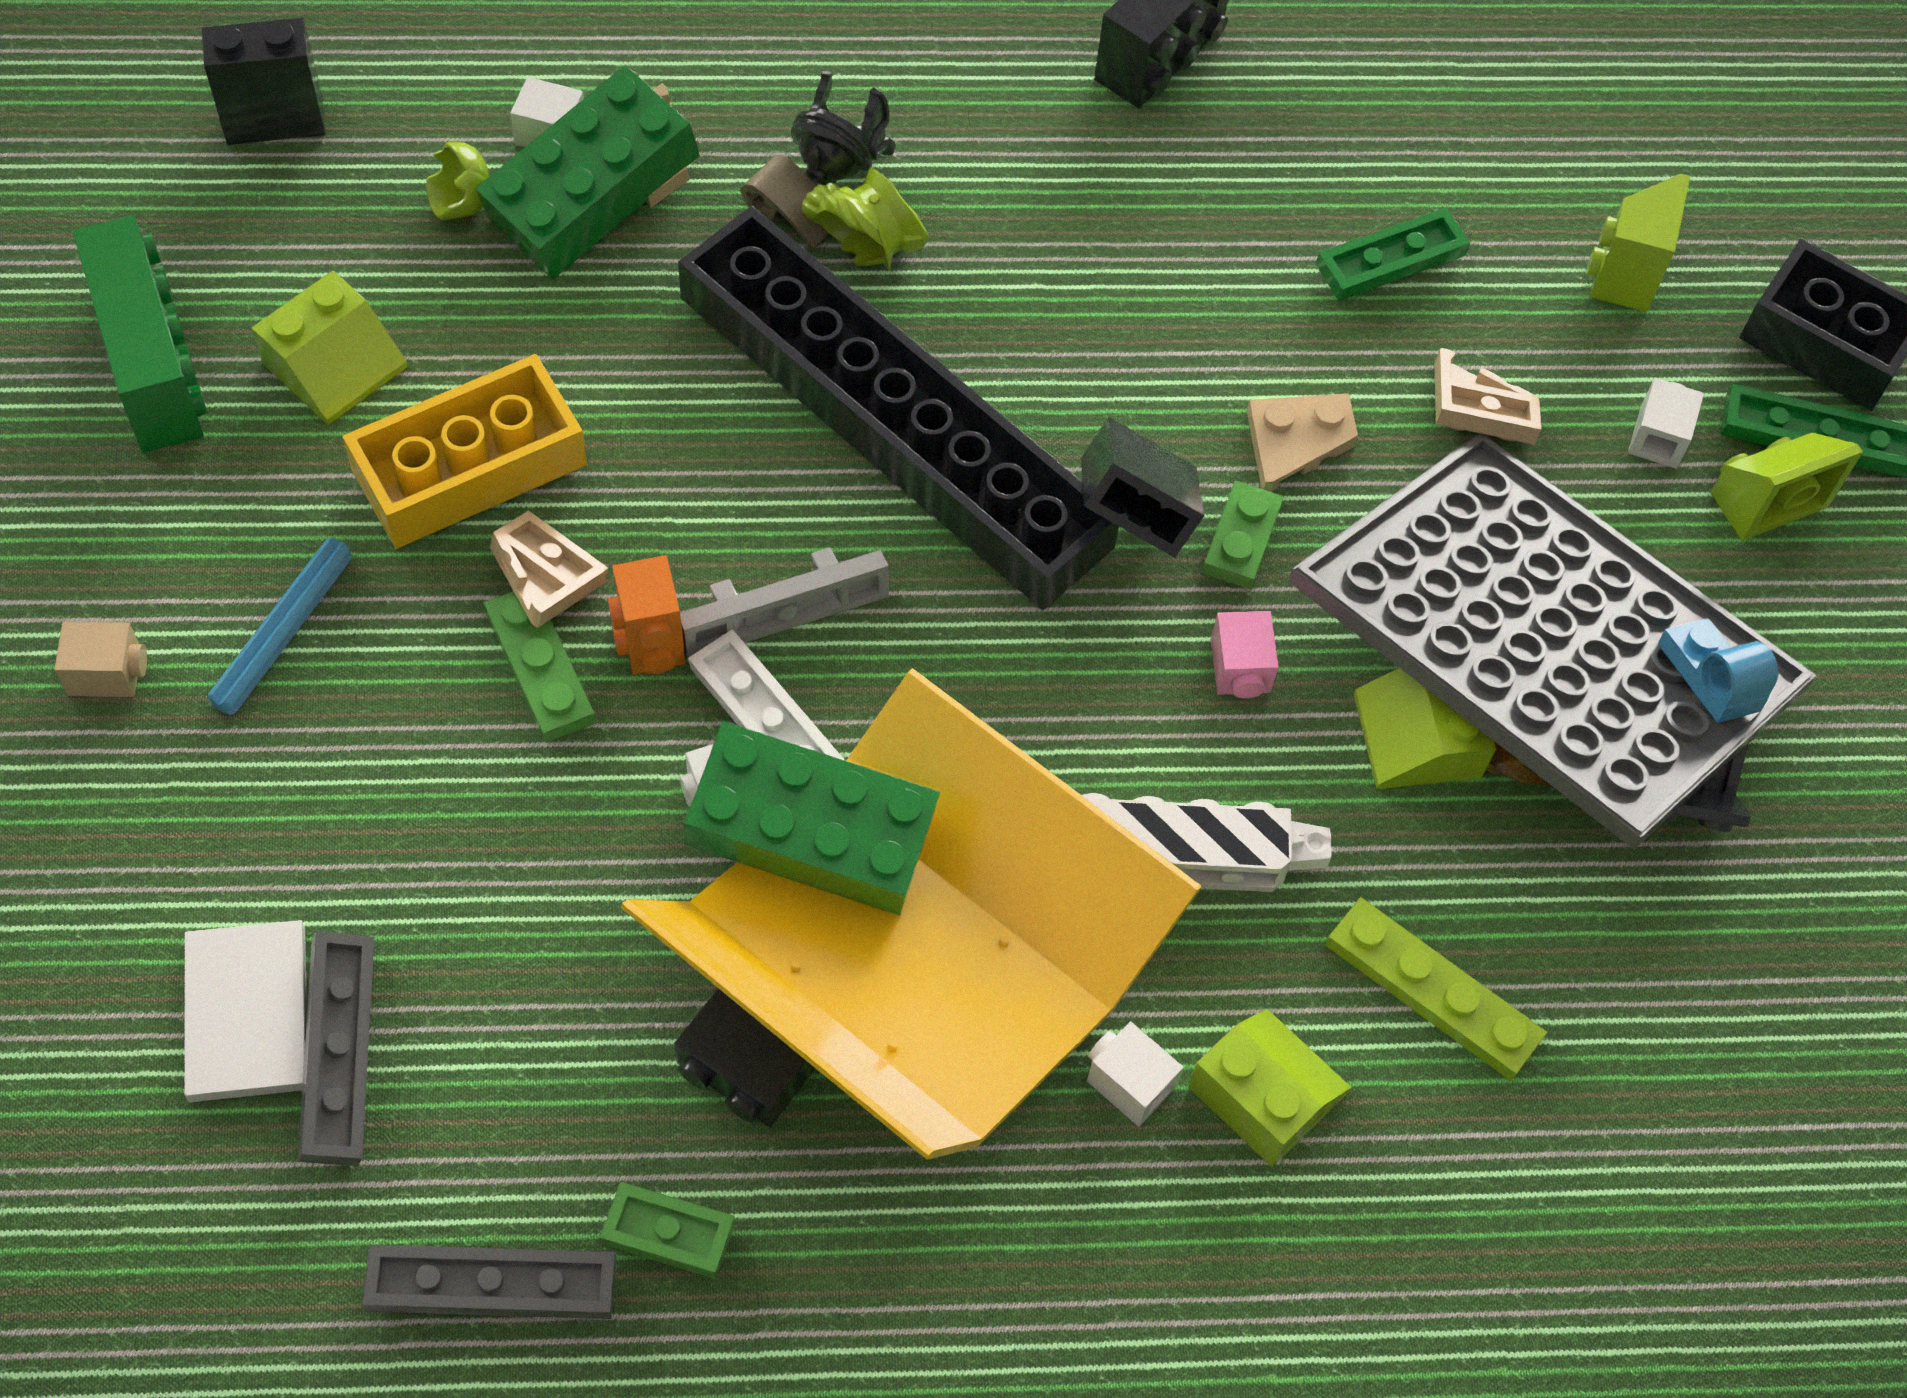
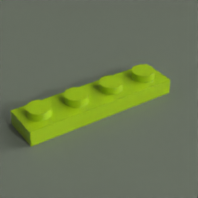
M1362 897L1358 899L1332 931L1325 943V946L1510 1081L1514 1079L1547 1034L1546 1030Z

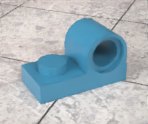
M1709 618L1667 628L1658 641V645L1717 723L1761 712L1776 685L1778 666L1771 649L1759 641L1730 647Z

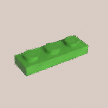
M514 591L483 602L487 618L544 742H550L596 724L595 713L552 621L549 620L539 628L532 625Z

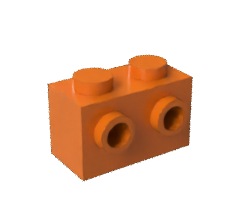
M667 555L612 565L617 596L607 599L618 657L628 655L632 675L645 672L648 674H662L670 671L675 666L685 665L680 609Z

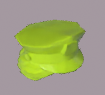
M870 167L863 184L855 190L846 186L839 188L835 183L818 185L813 191L807 193L806 198L802 202L804 215L810 221L821 225L829 234L835 237L842 244L841 249L844 253L855 255L853 262L856 266H872L883 263L886 269L890 270L893 255L901 250L906 253L920 252L929 240L928 232L919 217L901 197L894 184L872 167Z

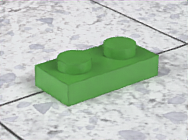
M1235 480L1205 559L1202 574L1251 590L1280 512L1284 496Z
M620 1181L603 1227L600 1241L601 1245L716 1279L735 1225V1216Z

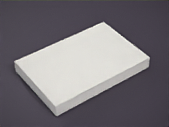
M303 921L185 932V1097L187 1101L198 1102L302 1091L307 1021L306 941Z

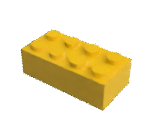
M533 354L342 436L351 470L395 550L587 466L583 430L537 354Z

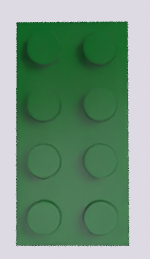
M625 64L477 186L475 190L489 220L553 280L649 199V195L685 166L687 167L696 160L700 153L690 122Z
M135 214L72 230L117 390L141 452L146 453L204 437L198 416L208 414L200 386L196 380L195 368L188 346L184 340V332L172 300V292L163 264L152 266L161 263L152 232L141 234Z
M722 720L684 823V845L901 915L934 816L940 791Z

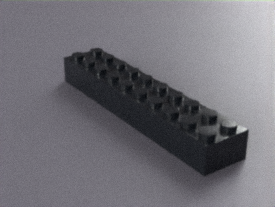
M754 206L749 207L678 261L680 298L1041 610L1044 611L1115 548L1119 526L1084 507L1083 484L1081 480Z

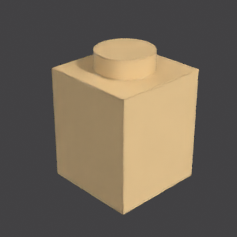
M63 621L54 670L67 696L134 697L137 677H144L146 673L147 650L145 644H139L131 624L123 622Z

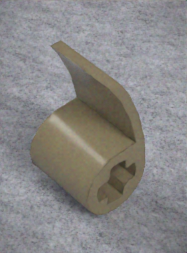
M779 154L772 157L742 186L741 195L748 208L754 206L769 220H772L780 212L805 241L810 250L816 249L830 235L821 225L810 221L803 213V200L806 198L807 193L813 191L818 185L806 176V173L786 156Z

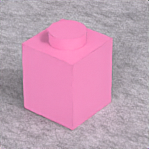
M1271 611L1217 613L1210 638L1217 695L1234 694L1238 698H1254L1263 693H1270L1279 668Z

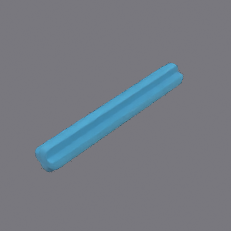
M331 537L326 539L208 693L210 704L216 710L229 716L238 711L351 561L352 554L350 553V548L345 543Z

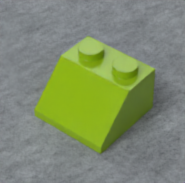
M1679 174L1623 199L1616 218L1606 217L1598 244L1603 246V248H1593L1586 270V276L1594 277L1589 297L1644 312L1648 311L1675 253L1690 176Z
M334 270L252 327L262 364L327 425L337 420L408 367L406 359L368 302Z
M1809 433L1793 440L1790 437H1784L1773 442L1764 451L1748 456L1746 453L1738 454L1725 462L1720 468L1721 474L1710 494L1743 541L1828 508L1863 451L1856 443L1816 433Z
M1401 668L1357 688L1354 692L1376 790L1482 778L1496 751L1495 742Z
M1268 1009L1235 1025L1196 1063L1188 1084V1088L1271 1167H1274L1352 1088Z

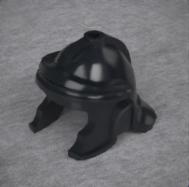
M827 70L821 72V80L816 89L809 111H802L797 114L791 128L792 139L795 144L799 145L801 157L808 167L806 176L811 181L821 185L836 183L839 180L858 174L861 170L868 171L872 167V160L877 161L878 158L891 157L896 149L895 141L890 137H885V128L889 124L890 110L884 94L874 87L869 91L870 95L865 106L864 121L856 127L845 118L829 112L826 102L832 89V71Z

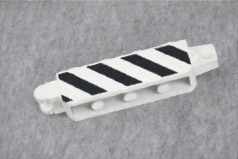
M1097 793L1082 795L1200 884L1201 889L1273 892L1284 882L1288 871L1327 868L1331 859L1330 828L1291 821V809L1275 808L1269 803L1253 802L1245 806L1220 805L1218 802L1209 799H1198L1190 803L1164 802L1161 798L1153 796H1143L1134 800H1116Z

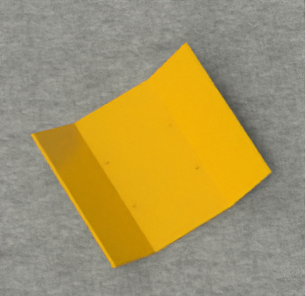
M912 668L846 760L940 791L934 816L901 915L738 862L691 901L627 899L622 903L621 909L920 1155L929 1160L977 1148L1112 1013L1200 891L1201 885Z

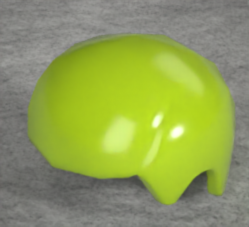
M458 140L448 141L442 150L433 154L435 159L442 162V168L426 179L429 205L434 216L442 221L462 219L479 212L483 205L475 188L490 177V172L484 158L475 147Z

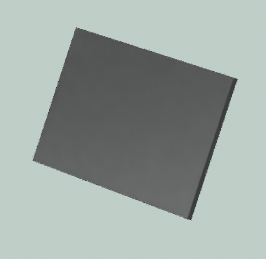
M1481 433L1475 435L1292 568L1288 582L1633 849L1640 845L1803 694L1816 677L1806 667ZM1709 618L1730 647L1755 641L1762 642L1768 646L1776 658L1778 679L1762 711L1717 723L1658 645L1664 630Z

